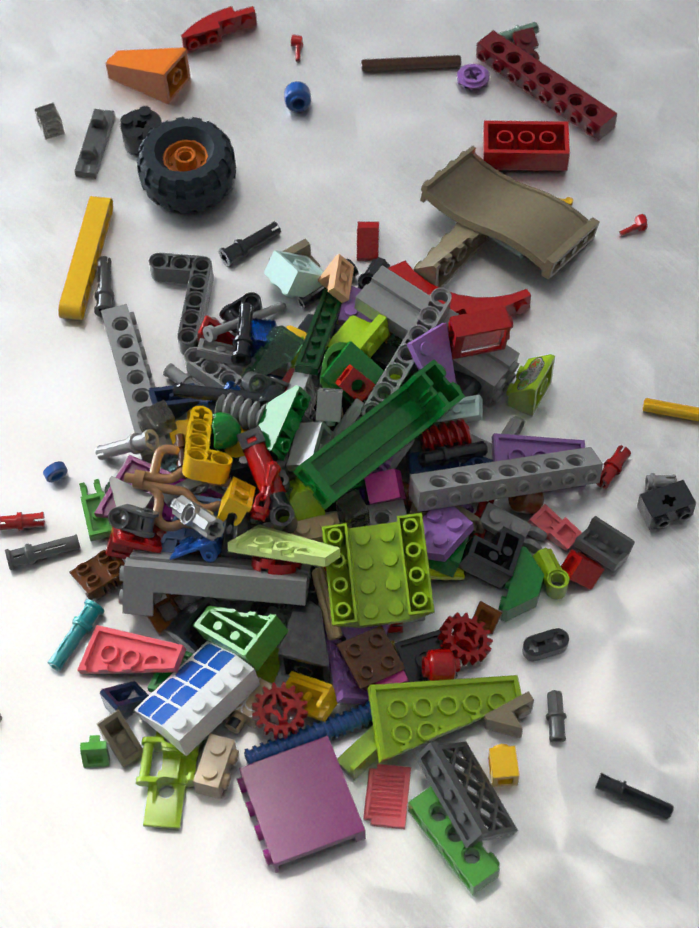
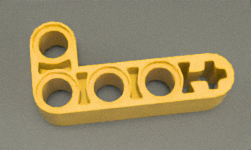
M195 406L191 410L187 427L182 473L188 479L213 484H225L228 481L233 459L225 452L209 449L212 411L204 406Z

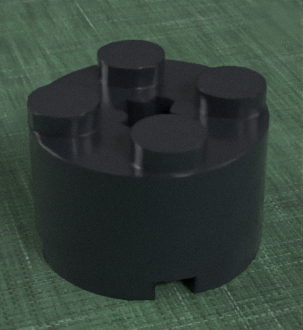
M142 106L120 118L123 143L127 152L132 155L138 154L140 144L147 136V133L153 128H158L160 123H162L161 117L148 106Z

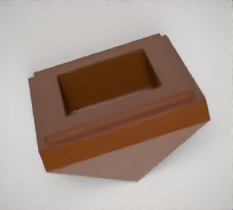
M480 601L474 616H477L479 624L485 622L484 630H490V634H493L502 612Z

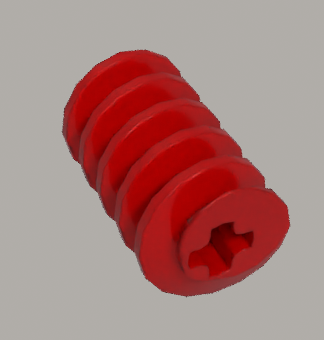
M462 418L457 419L456 424L453 420L448 421L447 426L444 422H440L438 428L433 424L429 427V430L427 429L419 435L423 452L426 449L432 451L435 450V447L445 445L454 447V443L463 445L464 441L467 444L472 443L469 426Z

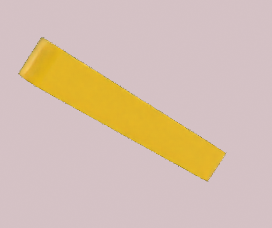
M89 197L59 302V318L84 319L98 268L97 259L101 257L113 213L112 198Z

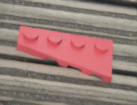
M96 625L77 671L81 674L178 672L186 648L181 644Z

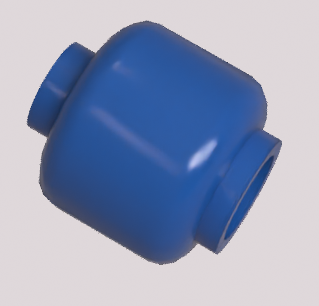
M292 82L284 90L285 104L290 111L300 113L308 109L311 104L309 87L303 82Z

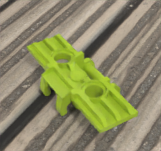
M156 731L155 737L142 738L143 753L140 773L136 777L135 782L138 786L148 787L143 827L180 829L186 788L194 787L193 780L196 772L199 747L196 746L185 756ZM153 750L163 754L161 770H158L156 777L150 776ZM170 786L174 789V793L169 798H162L159 795L161 788Z

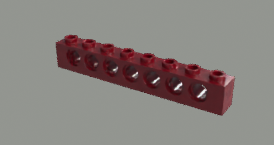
M491 31L477 42L476 58L503 75L511 83L522 88L526 93L569 120L589 136L600 141L615 128L617 119L615 111L496 31Z

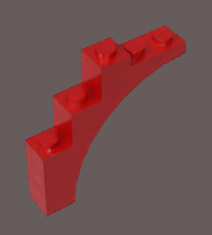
M406 261L387 268L428 295L434 289L439 288L417 274ZM527 289L497 297H472L450 292L452 297L450 309L459 315L505 306L507 314L514 316L526 312L530 308L531 294ZM437 300L442 304H445L443 300Z

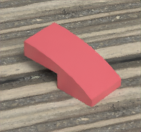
M546 504L527 522L531 526L547 533L546 538L566 551L582 533L566 517L562 520Z

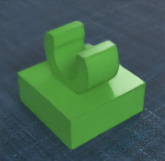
M90 735L89 742L80 743L83 768L110 766L107 741H100V735Z

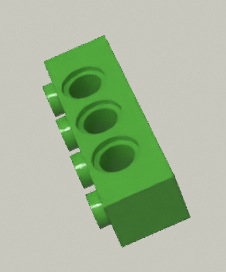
M431 786L408 802V812L472 895L499 876L500 863L492 852L487 853L483 848V841L478 842L474 847L466 848L462 840L453 842L448 838L449 835L458 833ZM435 813H442L446 818L442 821H437L432 816ZM467 855H475L479 861L468 863L465 857Z

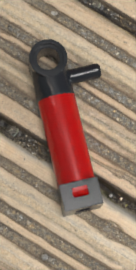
M260 426L238 434L237 438L258 490L261 493L264 479V463L273 461V458L266 447V441ZM278 474L269 492L270 513L268 518H270L274 529L291 534L296 530L298 521ZM250 515L248 516L251 525L261 522L250 518ZM289 516L288 521L278 522L281 517Z

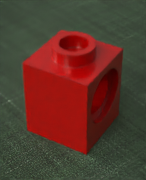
M351 364L347 366L335 382L354 399L358 398L360 401H366L375 386L369 378ZM357 379L362 380V387L359 390H352V383Z

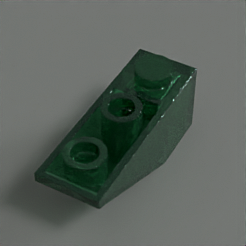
M283 325L277 326V328L273 327L266 337L268 340L264 348L260 347L254 355L256 361L252 367L248 366L245 369L241 378L251 371L267 375L294 359L305 340ZM257 377L254 378L253 381H252V383L255 382V381H257L258 378H257Z

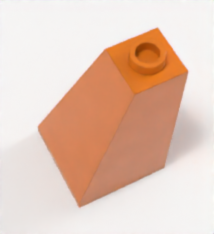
M187 49L118 50L105 63L108 78L166 104H169L191 79Z

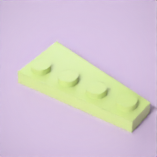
M257 525L228 542V552L298 562L318 567L329 566L330 563L340 558V548L262 525Z

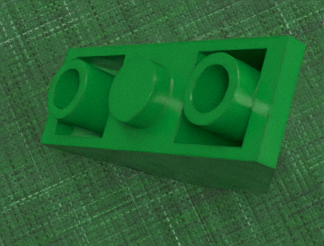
M298 385L268 402L258 423L266 441L267 449L280 461H284L311 399V396Z
M524 546L521 548L513 576L505 584V589L508 590L507 596H502L498 610L502 611L501 621L507 622L535 608L538 603L544 573L527 547Z

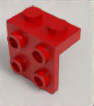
M112 527L106 555L126 559V557H130L134 549L161 553V536H158L153 531L155 533L154 538H144Z

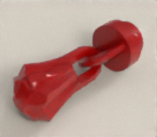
M276 461L264 463L263 486L261 493H258L250 510V518L264 522L265 518L269 517V492L281 471V467ZM260 500L265 501L264 507L258 506Z

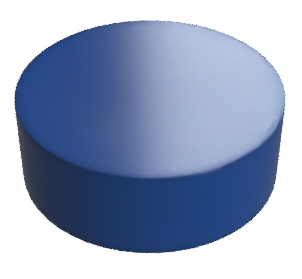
M58 461L47 466L43 471V475L47 482H56L66 476L68 469L64 462Z

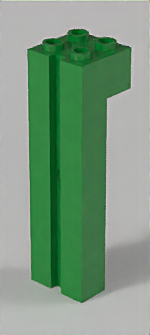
M435 359L416 372L403 386L311 455L294 470L295 475L304 486H308L313 491V497L324 510L445 416L465 397L458 384L450 383L447 380L445 368L438 364Z

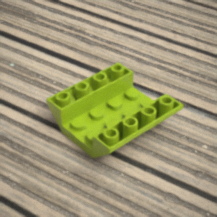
M422 513L397 516V522L349 528L347 523L322 526L323 543L340 548V558L326 566L333 626L366 628L411 622L435 613Z

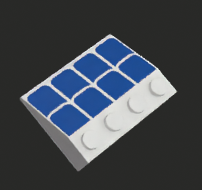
M207 641L179 667L178 672L170 675L137 706L134 712L187 756L260 683L255 669L243 659Z

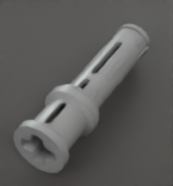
M148 429L142 434H130L124 440L99 445L95 449V454L103 453V455H99L97 458L104 460L130 452L140 454L146 449L152 451L159 446V437L153 429Z

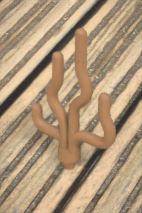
M162 445L155 450L150 472L136 469L134 474L125 472L124 482L133 483V489L146 490L153 494V510L159 512V517L155 519V525L166 532L193 528L183 524L180 519L172 522H167L163 519V493L176 496L184 495L212 512L219 511L221 501L209 504L200 503L189 489L170 485L184 477L182 473L183 467L178 468L171 474L159 473L164 455L179 454L180 448L176 445ZM228 478L225 484H207L228 487L232 479Z

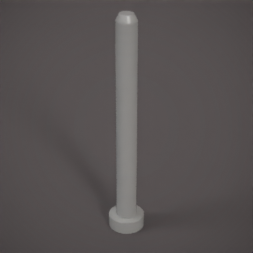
M280 302L253 312L252 322L284 311L286 304ZM238 318L216 327L212 325L204 327V338L208 342H212L217 339L218 335L236 329L238 327Z

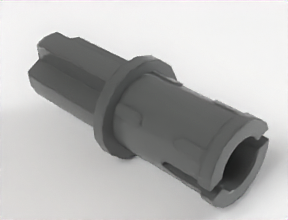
M552 690L547 693L548 714H546V719L549 720L550 742L560 743L566 741L564 720L567 716L563 710L562 692Z

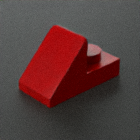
M358 222L357 261L377 259L379 257V222Z

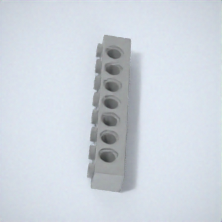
M127 304L101 310L134 433L142 434L145 430L153 429L159 437L158 447L172 445L171 438L166 439L164 434L168 433L165 419L160 420L159 415L161 413L152 407L148 390L149 388H154L155 383L149 382V378H152L149 364L144 365L143 360H147L144 346L139 347L138 344L142 342L139 329L134 330L133 325H137L134 311L129 312ZM143 450L140 453L142 460L151 464L155 450ZM170 454L163 456L161 464L171 462Z
M592 447L411 474L409 496L417 511L420 512L600 483L603 463Z

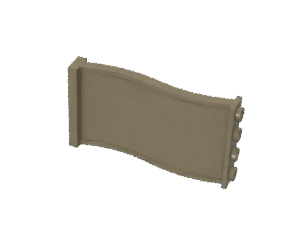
M473 145L466 151H462L454 161L451 160L444 169L438 170L434 177L423 183L421 187V202L424 203L427 200L439 211L459 224L513 247L542 270L541 276L548 280L595 237L600 221L593 217L588 220L575 208L550 193L528 186L502 174L475 153L476 147Z

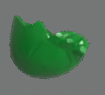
M223 412L212 414V416H215L212 422L214 448L221 450L232 448L239 441L237 435L241 434L240 424L231 414Z

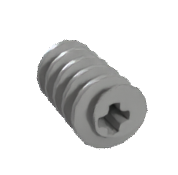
M229 393L227 397L225 394H222L216 403L215 413L231 414L243 429L251 430L259 426L258 423L267 404L261 407L258 401H255L252 405L250 398L244 401L241 395L235 399L234 393Z

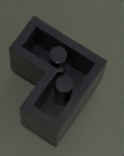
M505 526L499 530L491 542L474 535L465 546L458 568L501 588L513 576L525 536Z

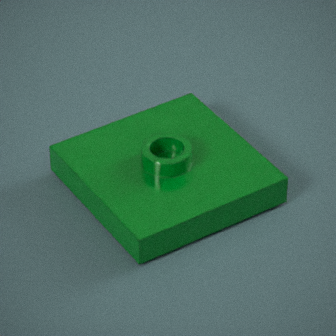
M350 341L323 373L321 378L333 389H342L335 382L347 366L351 364L376 385L384 370ZM355 380L351 386L352 390H359L363 384L362 380ZM343 390V398L352 404L355 399Z

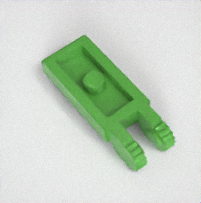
M95 479L93 483L97 493L90 495L87 494L88 489L85 482L79 483L82 494L80 498L90 541L110 537L112 530L108 518H99L94 514L105 496L99 479Z

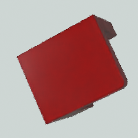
M571 549L561 565L562 570L567 572L570 580L588 589L594 587L604 571L596 561Z

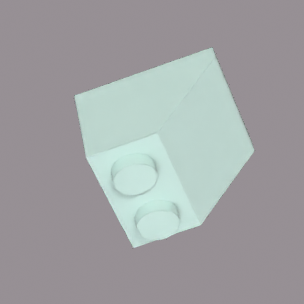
M274 250L264 274L270 279V283L282 290V294L285 296L304 298L322 286L318 279L324 271L307 256Z

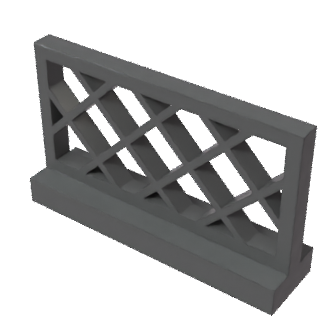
M437 741L429 742L415 756L466 848L474 847L481 841L513 835L518 831L466 741L439 745ZM457 751H461L466 760L458 756ZM455 763L464 768V773L455 768ZM470 773L475 775L479 782L472 779ZM468 786L475 789L477 791V795L469 791ZM483 795L489 798L491 804L483 800ZM481 808L490 813V818L481 813ZM496 818L502 821L505 828L496 823Z

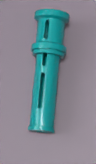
M89 599L85 600L84 608L78 616L72 619V627L48 660L47 664L50 667L61 671L86 633L88 634L93 630L92 625L98 616L103 615L105 612L96 602Z

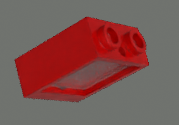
M505 306L450 317L447 329L452 360L505 349L507 340L510 339V330L513 328L512 316L507 314Z

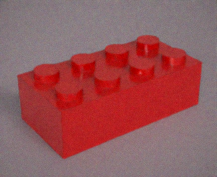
M484 121L483 160L496 170L568 171L570 156L568 121Z

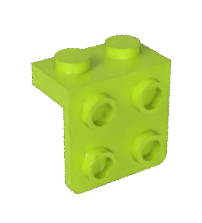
M378 314L373 322L369 323L357 316H350L331 338L328 348L338 342L348 343L352 341L371 358L390 335L387 317Z

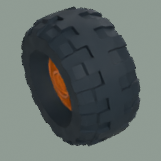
M179 117L173 121L167 120L160 123L158 128L151 129L138 149L137 169L141 186L147 192V196L157 205L161 204V207H164L165 210L171 212L177 210L180 213L204 211L206 207L218 204L222 196L225 197L233 186V179L236 177L233 146H231L228 136L210 121L204 122L201 118L192 117V119Z

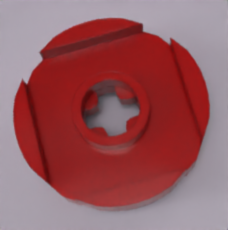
M252 555L251 566L261 572V568L268 569V574L287 575L296 573L297 567L300 570L302 563Z

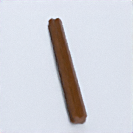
M460 55L363 59L361 61L363 72L461 67Z

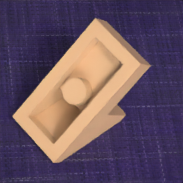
M338 254L319 277L318 282L327 288V291L341 303H344L350 297L354 266Z

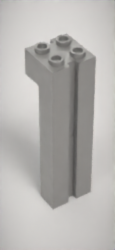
M382 265L372 277L371 282L368 285L366 284L356 296L355 309L371 320H374L378 314L387 317L389 331L403 340L430 295ZM451 309L443 323L447 322V328L450 317L459 315ZM430 318L424 320L427 323L434 322V320ZM506 345L504 350L453 359V368L480 382L482 387L477 395H480L483 399V404L489 407L493 401L497 402L504 392L502 390L505 385L509 386L516 377L515 371L519 367L517 361L520 353Z
M136 549L132 551L130 557H126L124 566L121 565L119 579L123 581V589L119 592V604L123 605L122 613L153 616L154 600H161L162 593L305 605L311 580L310 564H302V568L299 570L297 567L296 573L273 575L268 574V569L261 568V572L254 570L251 566L252 559L217 556L215 561L206 562L202 555L186 554L170 560V556L173 554L171 552L155 553Z

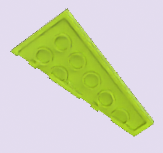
M518 675L369 685L368 695L379 763L481 720L485 714L521 696Z

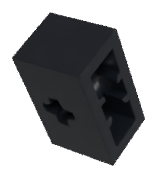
M684 479L640 494L637 508L649 530L656 527L663 528L673 521H684L690 518L696 506V501Z

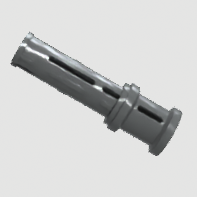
M101 256L97 259L98 289L94 293V298L97 301L94 313L98 317H102L101 310L113 307L114 292L111 289V258H108L107 263V256Z
M75 534L34 546L28 543L22 548L14 550L5 549L9 569L14 570V567L27 563L33 565L38 559L81 548L78 536Z

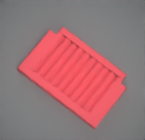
M377 764V769L369 768L363 819L371 820V826L405 829L411 767Z

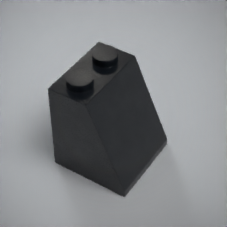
M306 601L305 605H294L287 625L289 631L284 636L278 652L281 675L290 677L289 674L293 671L331 684L321 607L311 601Z

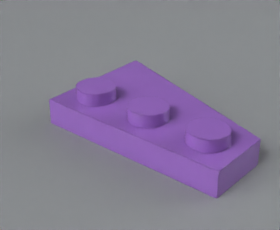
M447 322L437 325L407 343L418 371L435 359L438 364L445 368L447 380L450 383H456Z

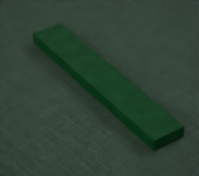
M324 289L295 363V372L318 375L342 305L338 299L327 291L328 289Z

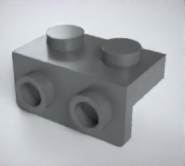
M594 516L588 528L576 538L573 546L614 572L627 560L635 541L597 516Z

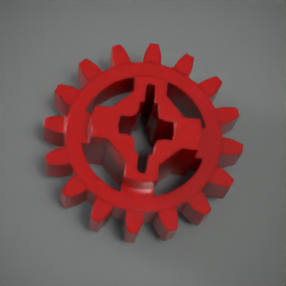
M458 612L453 617L449 616L439 628L441 633L438 635V639L443 640L440 648L452 650L454 656L462 660L463 666H466L469 661L472 666H475L478 661L482 662L492 649L490 645L493 639L487 638L491 631L483 629L485 622L479 624L477 616L470 619L466 612L462 617Z
M273 682L272 689L270 690L265 686L262 687L263 695L256 693L255 700L257 702L252 703V710L255 711L252 713V719L258 720L256 723L257 729L264 727L265 736L273 732L274 739H277L279 734H283V737L287 739L289 731L296 735L297 726L304 727L305 721L302 718H307L308 711L304 710L307 708V701H301L303 699V692L295 693L296 686L293 685L290 689H287L286 682H283L281 687H277L275 682ZM272 698L269 704L264 705L267 700ZM277 703L279 708L281 707V710L284 711L283 718H281V714L276 710ZM291 716H295V718L288 723L289 718Z

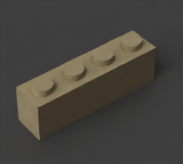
M456 222L453 230L449 234L446 233L440 243L430 249L424 260L419 261L415 265L414 271L427 282L443 288L485 244L488 236Z

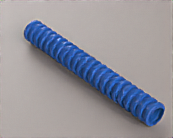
M365 702V706L360 704L357 706V709H354V707L350 708L349 712L345 710L342 715L337 713L334 718L329 716L325 722L320 721L318 724L314 722L311 727L306 725L303 730L298 728L297 734L295 735L290 732L287 739L277 737L274 741L271 739L267 740V744L260 743L259 747L254 745L251 750L247 748L244 752L246 761L249 765L326 736L331 741L332 737L337 739L340 734L343 736L347 735V731L352 733L355 728L360 730L363 725L367 727L370 722L373 724L370 703Z

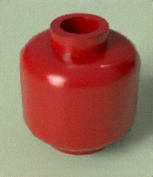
M448 648L429 650L426 656L422 657L421 661L423 677H427L429 681L454 679L456 672H460L459 657H455L452 650Z

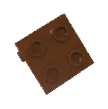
M102 550L93 558L79 564L69 573L86 592L87 598L96 601L105 595L102 587L109 593L110 589L107 584L110 583L113 589L117 588L115 583L117 586L123 584V581L119 579L121 565L124 566L125 562L121 558L107 556L106 550Z
M382 625L337 644L360 689L364 688L365 691L368 690L369 685H374L378 681L405 670Z

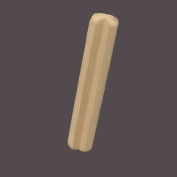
M323 567L313 569L311 575L319 606L321 607L327 637L329 640H337L341 638L342 631L339 626L332 625L326 570Z

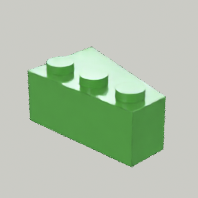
M208 606L193 625L206 641L236 654L257 671L289 631L277 615L269 614V616H263L250 611L248 613H241L235 609Z

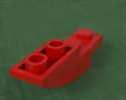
M230 6L200 19L181 35L183 48L187 49L188 52L222 42L223 35L256 27L257 18L254 6L234 11L233 7Z

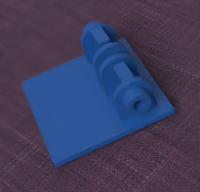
M203 535L197 538L193 536L186 537L180 540V544L174 548L175 551L170 556V560L199 550L206 562H213L221 552L222 537H217L214 540H210Z

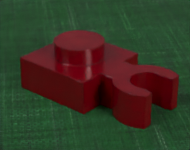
M533 27L514 31L512 35L515 45L539 60V54L534 50L539 45Z

